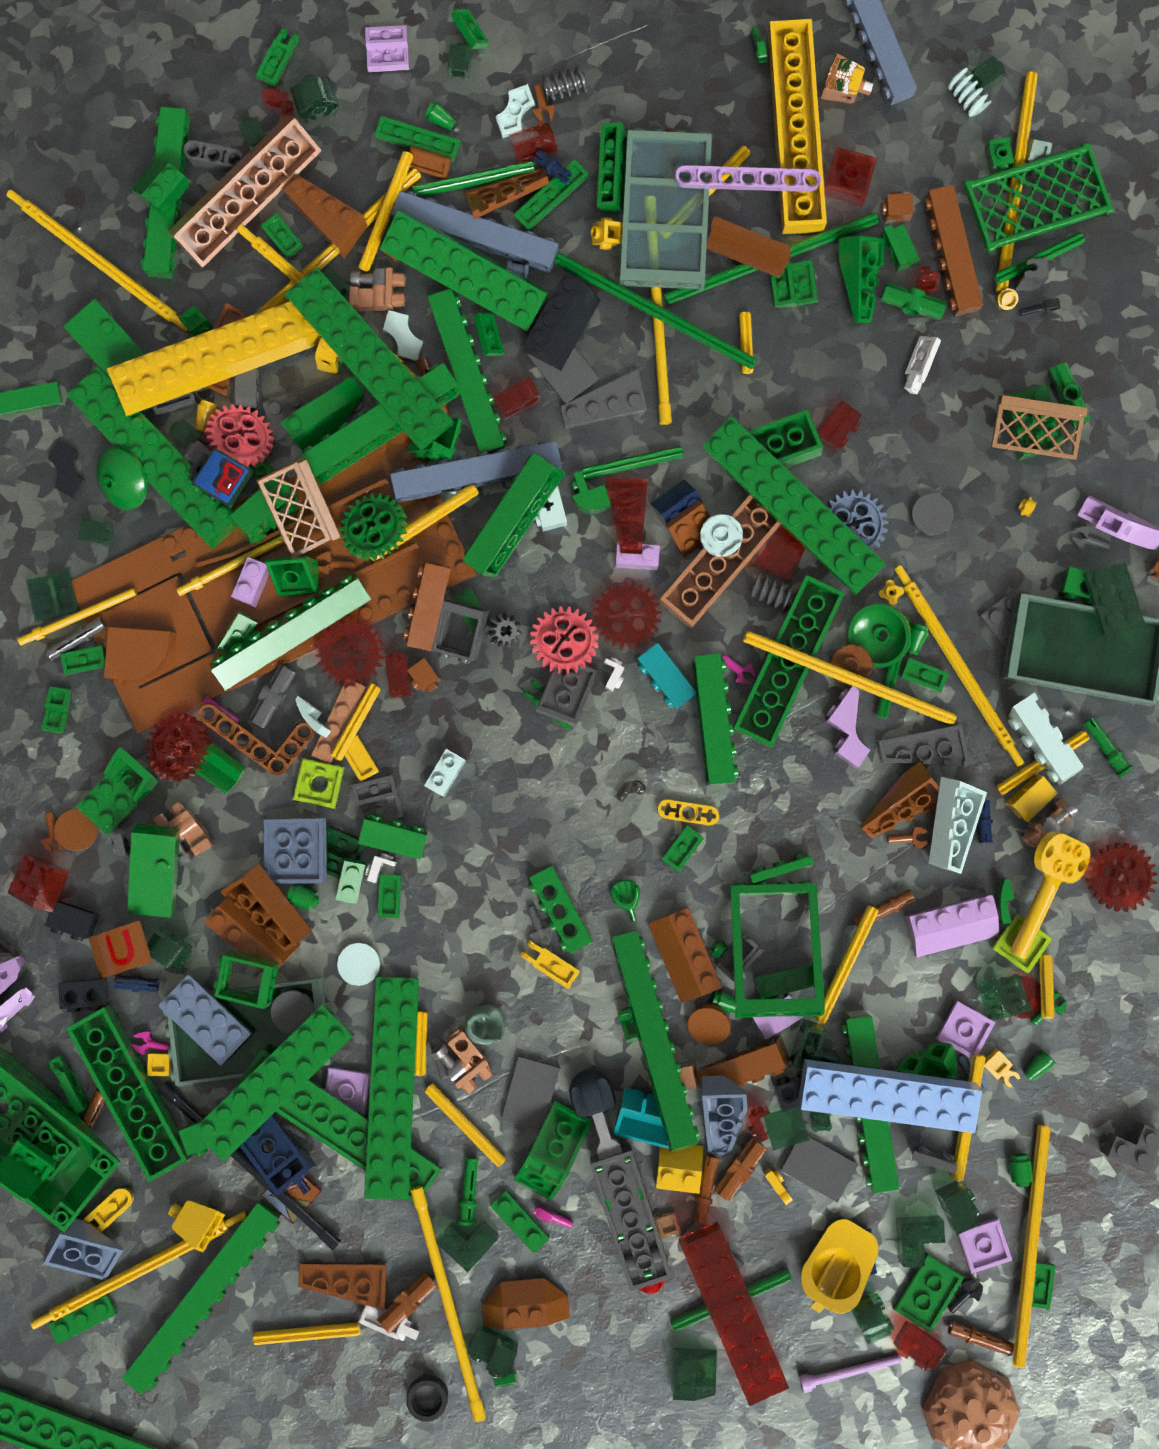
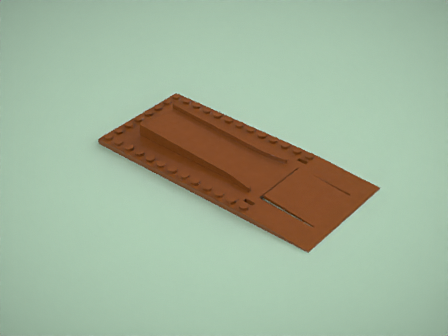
M404 432L318 486L340 536L343 533L339 528L344 527L340 521L347 519L344 512H351L349 505L355 507V500L357 499L362 502L363 495L370 499L371 493L376 497L382 493L384 497L389 495L394 499L390 474L394 473L393 471L396 469L406 468L407 471L414 469L417 465L424 464L423 461L415 459L414 454L407 452L409 443L413 442ZM296 475L285 479V481L293 484ZM296 488L298 501L302 504L305 494L303 490ZM253 495L246 497L234 504H231L230 506L236 511ZM439 495L399 502V505L404 509L403 512L407 515V518L404 520L409 525L441 504L442 501ZM297 505L298 509L289 516L297 518L301 506ZM305 508L301 520L310 523L313 512ZM448 514L399 545L398 549L391 550V555L389 553L385 554L384 559L379 558L376 561L371 560V558L366 561L363 557L359 559L348 551L343 545L344 541L341 538L334 541L329 540L297 556H307L317 560L316 557L332 552L334 560L356 561L357 567L355 570L334 568L331 570V576L318 570V593L278 596L269 575L256 608L231 597L244 564L205 583L204 587L190 591L215 647L237 611L256 619L257 625L252 633L260 632L267 628L266 626L271 621L280 620L285 617V613L289 610L301 607L308 598H315L320 595L324 588L338 584L340 579L347 574L352 575L355 573L371 598L370 601L227 690L222 687L215 677L209 664L215 656L225 654L217 649L218 652L141 689L139 686L212 651L187 594L179 596L176 590L182 586L179 577L176 575L182 573L185 582L188 583L193 577L197 575L200 577L281 536L278 528H271L261 542H255L253 545L235 529L212 549L190 525H186L70 581V587L80 610H83L133 587L138 594L164 582L106 612L102 610L85 618L86 623L89 624L98 617H101L106 624V629L93 636L97 646H104L105 653L108 627L177 633L173 656L162 671L148 679L138 681L125 680L124 684L114 683L137 734H140L202 705L206 696L215 699L276 670L279 664L285 666L413 606L415 603V598H412L414 586H418L420 578L417 577L419 565L424 564V560L450 566L451 570L446 590L477 576L475 570L463 561L465 549ZM286 517L283 524L284 530L292 532L296 520ZM300 522L296 534L305 537L309 525ZM313 527L309 539L316 541L322 538L323 535L320 529ZM294 537L292 542L294 551L302 547L304 539ZM284 543L254 560L265 564L266 559L290 558L291 556ZM183 551L186 552V556L173 561V556ZM318 560V566L325 567L327 564H330L327 560Z

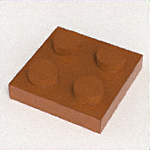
M699 500L665 524L680 554L684 558L702 545L700 532L703 524L710 518L703 503Z

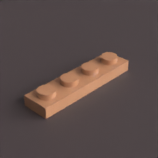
M346 679L325 724L331 732L327 738L320 735L311 756L329 764L333 763L334 758L331 756V753L367 687Z

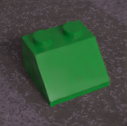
M157 158L132 187L131 191L164 217L188 189L190 183L186 176L174 166Z

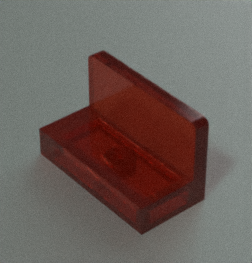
M549 123L509 135L518 163L532 160L535 156L538 158L539 156L536 153L540 150H543L546 154L558 151L554 132Z

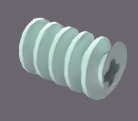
M966 67L950 80L948 89L950 91L954 90V97H959L958 102L960 104L964 103L963 109L969 110V117H973L981 113L992 101L985 102L988 94L980 95L983 90L982 87L975 89L978 81L970 82L973 74L966 76L965 74L968 71Z

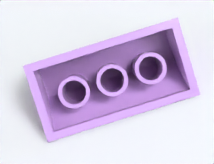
M989 894L905 916L916 957L999 936L998 912L993 895Z

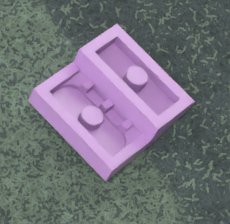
M407 25L365 27L368 72L409 70Z

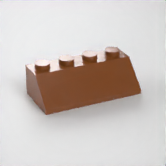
M229 895L217 906L204 923L237 952L279 962V971L301 944L298 943L291 949L284 951L265 934V928L262 925L255 924L250 920L251 915L244 908L240 910L234 905L236 901ZM256 967L260 972L263 973V968Z
M688 907L648 923L681 1003L722 988Z

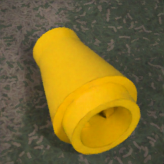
M201 399L200 404H197L195 429L205 432L206 423L209 421L210 415H214L217 404Z

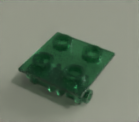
M1015 973L1013 976L1001 977L998 980L996 978L994 981L982 982V984L976 985L990 1020L995 1021L1032 1011L1022 985L1021 975H1016Z

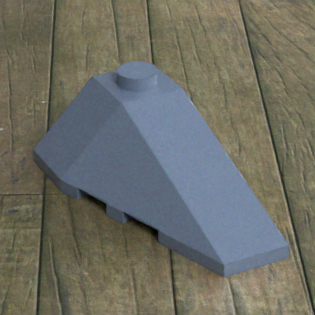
M724 1075L702 1076V1101L708 1155H730L737 1138V1132L741 1128L742 1119L748 1110L746 1091Z

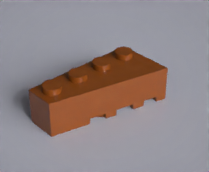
M297 174L293 176L283 190L292 205L321 233L343 259L368 226L361 213Z
M259 864L235 878L220 891L224 896L230 895L236 901L234 905L238 909L244 908L251 915L250 920L255 924L262 925L265 928V934L284 951L296 946L312 931Z
M782 1036L774 1037V1042L768 1045L764 1042L757 1044L750 1049L751 1052L747 1053V1050H742L733 1054L730 1060L725 1057L700 1067L696 1074L701 1087L702 1076L724 1075L742 1088L745 1086V1082L752 1080V1083L763 1080L764 1076L772 1073V1076L783 1073L785 1071L784 1068L787 1067L790 1061V1056Z

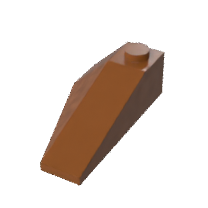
M921 762L917 763L897 780L862 822L860 827L870 838L894 829L896 824L903 820L907 822L914 820L913 816L921 812L925 814L932 812L937 808L940 785Z

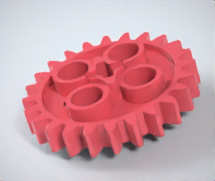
M231 404L229 410L226 406H223L221 411L216 409L214 415H210L209 421H207L204 435L207 436L205 443H210L209 450H216L239 465L243 464L248 469L250 463L256 467L258 462L262 464L264 459L268 458L273 448V430L268 429L270 422L263 423L265 416H257V410L252 413L249 406L246 410H243L242 404L239 405L238 409H235V406Z
M561 606L557 613L553 608L551 609V615L544 612V620L539 617L537 618L538 625L533 624L532 628L535 632L530 633V638L533 639L530 641V646L534 647L532 654H538L536 661L543 659L542 667L549 664L550 672L557 668L558 674L561 673L562 669H565L566 673L569 674L570 668L577 672L578 665L584 669L585 661L591 663V656L596 655L595 648H598L599 644L596 640H598L599 635L594 634L597 629L596 626L590 627L593 620L585 621L586 613L579 616V609L571 613V607H568L567 611L564 612ZM564 623L568 627L566 629H560L557 625ZM573 627H576V628H577V629L573 630V631L570 633V631H571V629H572ZM581 636L584 638V641L577 642L574 637ZM552 639L555 643L549 645L544 640ZM558 648V651L555 654H552V652ZM564 651L570 652L571 656L563 657L561 653Z

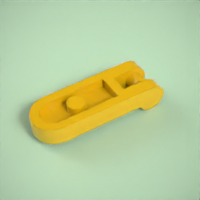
M127 1187L116 1189L83 1221L99 1232H103L131 1206L134 1201L132 1190ZM93 1219H95L99 1224L97 1228L91 1222Z

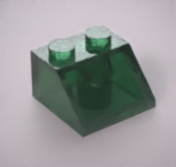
M674 1348L673 1400L697 1401L715 1396L717 1350Z

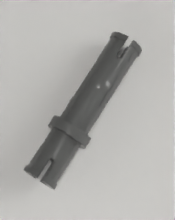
M98 617L86 626L81 625L76 632L45 649V653L53 661L60 654L70 651L82 642L90 641L92 636L106 629L107 626L102 618ZM73 640V642H71L70 644H68V645H66L65 647L59 649L60 647L64 646L65 644H67V643H69L70 641Z

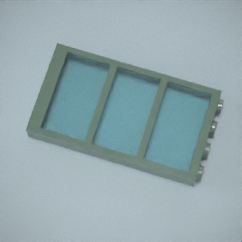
M642 128L628 130L620 285L704 290L709 189L679 187L675 182V174L679 167L685 165L711 166L712 134H707L705 131L687 133L684 130H676L674 132H666L663 129L645 131ZM681 172L679 178L681 181L687 182L690 180V175L687 172ZM707 172L701 173L700 179L703 182H709L710 174Z

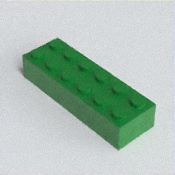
M533 453V455H530L525 460V467L521 473H518L513 478V485L509 491H506L501 496V503L497 509H494L489 514V521L485 527L480 528L477 532V539L473 545L468 546L465 550L463 561L480 574L494 578L497 577L566 474L564 470L547 458Z
M720 653L694 656L692 666L695 691L697 692L696 700L706 786L734 783L735 778H738L739 775L737 765H733L736 748L735 743L731 744L730 736L733 735V724L728 722L731 706L730 701H726L725 694L728 692L727 679L723 680V673L726 671L725 658H721Z

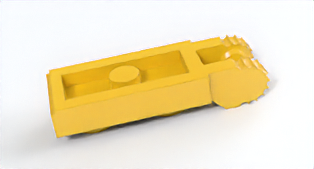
M528 940L526 944L533 950L538 951L540 955L537 959L523 951L519 955L532 963L533 967L569 989L580 970L545 947L542 948L533 941Z

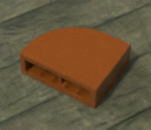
M108 627L104 678L112 679L111 683L124 684L125 680H144L158 674L166 667L173 656L177 633Z

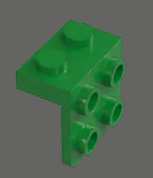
M451 418L454 424L422 451L414 443H409L407 452L414 454V458L420 461L451 459L455 451L457 436L461 430V419Z
M21 1136L16 1141L9 1155L0 1163V1187L24 1202L47 1179L57 1161Z

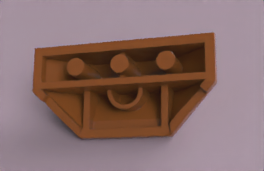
M545 1277L501 1281L482 1302L483 1325L491 1328L509 1330L549 1326L570 1318L568 1295Z

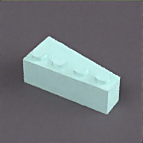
M1033 693L1013 706L1008 716V722L1015 731L1018 730L1022 735L1021 740L1025 746L1031 747L1034 751V757L1040 765L1044 764L1047 768L1049 778L1061 785L1079 773L1084 766L1067 742L1063 744L1061 741L1063 736L1057 726H1051L1048 712L1045 708H1039L1035 702L1038 700V697Z
M941 777L929 864L959 874L962 873L987 792L962 781Z

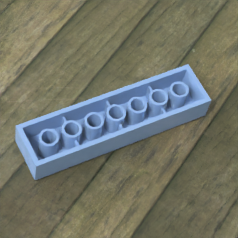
M804 1059L798 1103L801 1110L975 1133L982 1090L975 1082Z

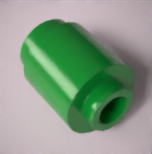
M293 884L288 892L287 900L291 901L293 905L311 911L312 908H317L320 897L318 896V891L301 884Z
M1017 1153L1010 1155L1011 1182L1016 1183L1017 1187L1029 1186V1182L1033 1181L1031 1159H1028V1154Z

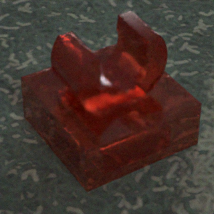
M930 266L921 267L922 274H918L916 288L925 293L937 291L941 278L939 270L931 272Z

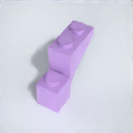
M851 686L849 689L845 687L838 697L841 701L838 705H832L826 714L828 716L826 722L846 736L839 739L835 745L837 750L834 754L852 767L858 768L870 749L862 744L856 734L859 690Z

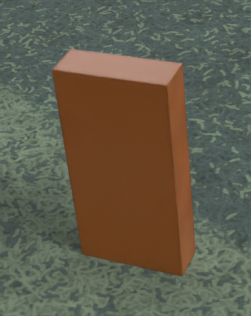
M414 145L410 147L409 153L413 155V159L409 168H416L420 172L443 179L448 178L452 157Z

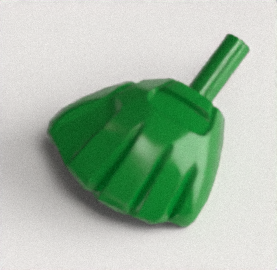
M631 880L618 881L610 888V896L616 906L629 911L631 921L634 922L637 920L634 909L637 908L640 899V887Z

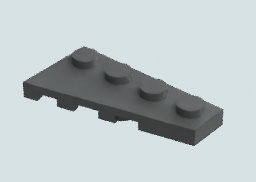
M638 369L561 406L565 429L647 411Z
M341 374L262 403L277 444L289 435L281 422L301 407L344 382Z
M962 725L878 741L880 757L883 763L917 764L921 762L926 765L971 766Z

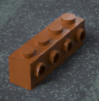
M424 560L423 565H419L417 577L420 578L418 586H414L412 598H415L414 607H409L407 619L411 620L409 627H405L403 633L406 646L432 651L451 570L450 566Z

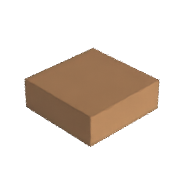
M675 1211L654 1217L661 1239L681 1233Z

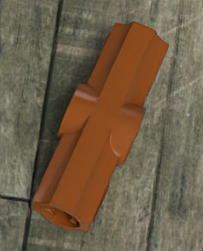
M751 1137L739 1155H735L726 1168L727 1172L715 1186L714 1191L730 1202L742 1183H746L755 1170L754 1166L761 1159L767 1148Z
M424 1273L393 1301V1304L377 1319L378 1323L390 1334L421 1305V1302L437 1285Z

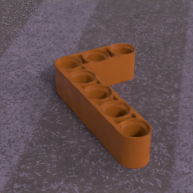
M204 703L198 711L199 719L276 776L286 772L314 734L313 729L306 721H300L292 728L277 749L274 750L214 704ZM204 708H212L215 713L214 716L210 719L204 718L202 716ZM222 721H229L232 724V728L224 732L219 728V725ZM301 726L309 728V734L305 737L298 735V729ZM246 734L249 737L248 743L244 745L239 744L236 740L237 736ZM287 743H294L296 745L294 753L289 754L284 751ZM257 747L266 749V754L261 758L254 755V750ZM274 760H281L283 762V767L280 770L271 768Z

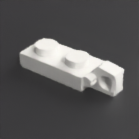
M920 336L905 372L907 382L904 389L910 394H918L922 386L921 383H924L941 342L938 337Z
M365 1305L358 1323L397 1340L404 1341L405 1336L414 1340L417 1339L419 1331L410 1328L411 1322L406 1318L388 1334L377 1321L386 1309L381 1310Z

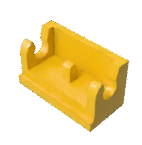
M1035 774L1005 804L1018 818L1029 822L1058 792L1044 776Z

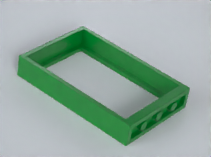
M781 881L768 885V882H757L756 885H747V883L739 882L730 885L735 1018L823 1016L825 1003L817 883L800 881L798 884H790V882ZM808 894L815 998L744 999L740 895Z

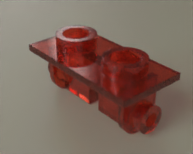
M394 653L390 654V656H385L390 698L411 696L406 654Z

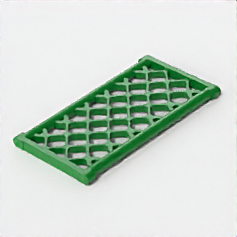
M1089 141L1073 149L974 180L970 178L963 181V188L987 253L996 251V248L1092 217L1113 213V206ZM1082 154L1086 155L1089 166L1082 162ZM1070 158L1075 163L1073 172L1063 168L1064 160ZM1051 164L1057 172L1054 178L1044 174L1045 166ZM1078 166L1088 170L1085 179L1076 175ZM1032 170L1038 176L1035 184L1025 180L1026 172ZM1059 172L1069 176L1067 185L1057 181ZM1091 173L1093 175L1096 185L1088 181V178ZM1013 176L1018 180L1019 185L1016 190L1006 185L1007 178ZM1040 178H1044L1051 183L1048 191L1038 187ZM1072 179L1082 183L1079 192L1070 188ZM995 182L1000 187L997 196L987 191L988 184ZM1021 184L1031 187L1032 191L1029 197L1019 192ZM1054 184L1063 189L1061 198L1051 194ZM1085 185L1095 190L1092 199L1083 195L1082 191ZM974 188L981 193L978 202L973 192ZM1002 190L1013 194L1010 203L1000 198ZM1035 190L1044 194L1045 198L1042 204L1032 199ZM1066 191L1076 196L1073 205L1064 201ZM1098 192L1103 204L1102 206L1095 200ZM983 196L994 200L991 209L981 204ZM1016 196L1025 200L1026 204L1023 210L1013 205ZM1048 197L1057 201L1055 211L1045 206ZM1079 198L1089 203L1087 211L1082 212L1076 206ZM997 202L1007 207L1004 216L994 211ZM1029 203L1038 207L1039 210L1036 217L1026 212ZM1060 204L1070 208L1068 217L1063 218L1058 213ZM980 209L988 213L985 222L981 215ZM1010 209L1020 214L1017 223L1007 218ZM1042 210L1051 214L1049 223L1044 224L1039 219ZM991 215L1001 220L998 229L988 224ZM1023 216L1032 220V228L1025 230L1020 225ZM1004 222L1014 227L1012 235L1006 236L1001 231ZM987 229L995 233L993 241L990 240Z

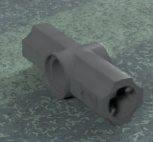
M279 664L270 682L260 692L259 701L248 720L265 729L274 712L284 702L286 691L296 673Z

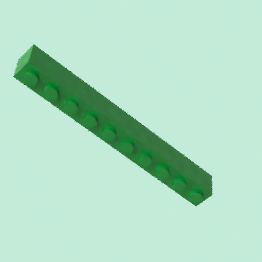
M638 931L614 936L611 939V945L669 1151L674 1152L698 1144L697 1139H700V1134L697 1126H693L691 1117H694L691 1104L686 1102V1085L680 1081V1064L674 1060L673 1053H675L673 1041L669 1040L667 1036L669 1026L667 1020L663 1019L661 1015L663 1006L661 999L657 998L655 990H657L655 978L651 977L649 969H651L648 956H644V939L638 935Z
M263 1199L256 1204L125 1373L122 1380L141 1395H143L146 1389L149 1391L153 1389L159 1381L156 1378L160 1371L165 1373L173 1362L170 1361V1358L174 1354L178 1356L186 1346L183 1343L187 1336L192 1338L200 1328L197 1326L201 1318L205 1321L212 1313L211 1305L215 1301L219 1303L227 1293L224 1291L228 1283L232 1286L239 1278L240 1274L237 1273L242 1266L246 1269L254 1258L251 1256L252 1252L255 1249L259 1251L267 1241L264 1238L269 1231L273 1234L280 1225L278 1219L282 1214Z

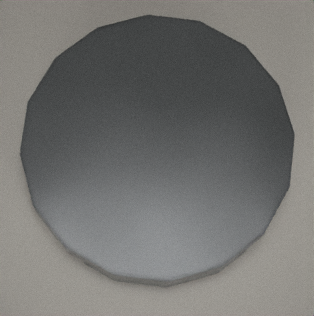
M925 494L913 505L911 511L912 523L918 531L926 535H939L946 531L953 522V506L947 498L940 494Z
M288 990L276 997L270 1013L272 1021L278 1029L284 1033L292 1034L315 1012V1009L308 995L298 990Z

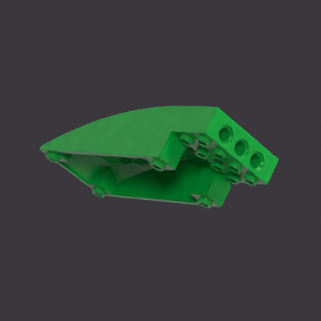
M0 1047V1101L8 1104V1111L0 1113V1163L9 1155L16 1141L21 1136L57 1161L47 1179L25 1202L61 1231L65 1232L121 1161L55 1093Z

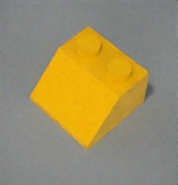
M695 1145L674 1152H670L667 1148L659 1147L655 1179L656 1188L699 1194L702 1176L703 1145Z

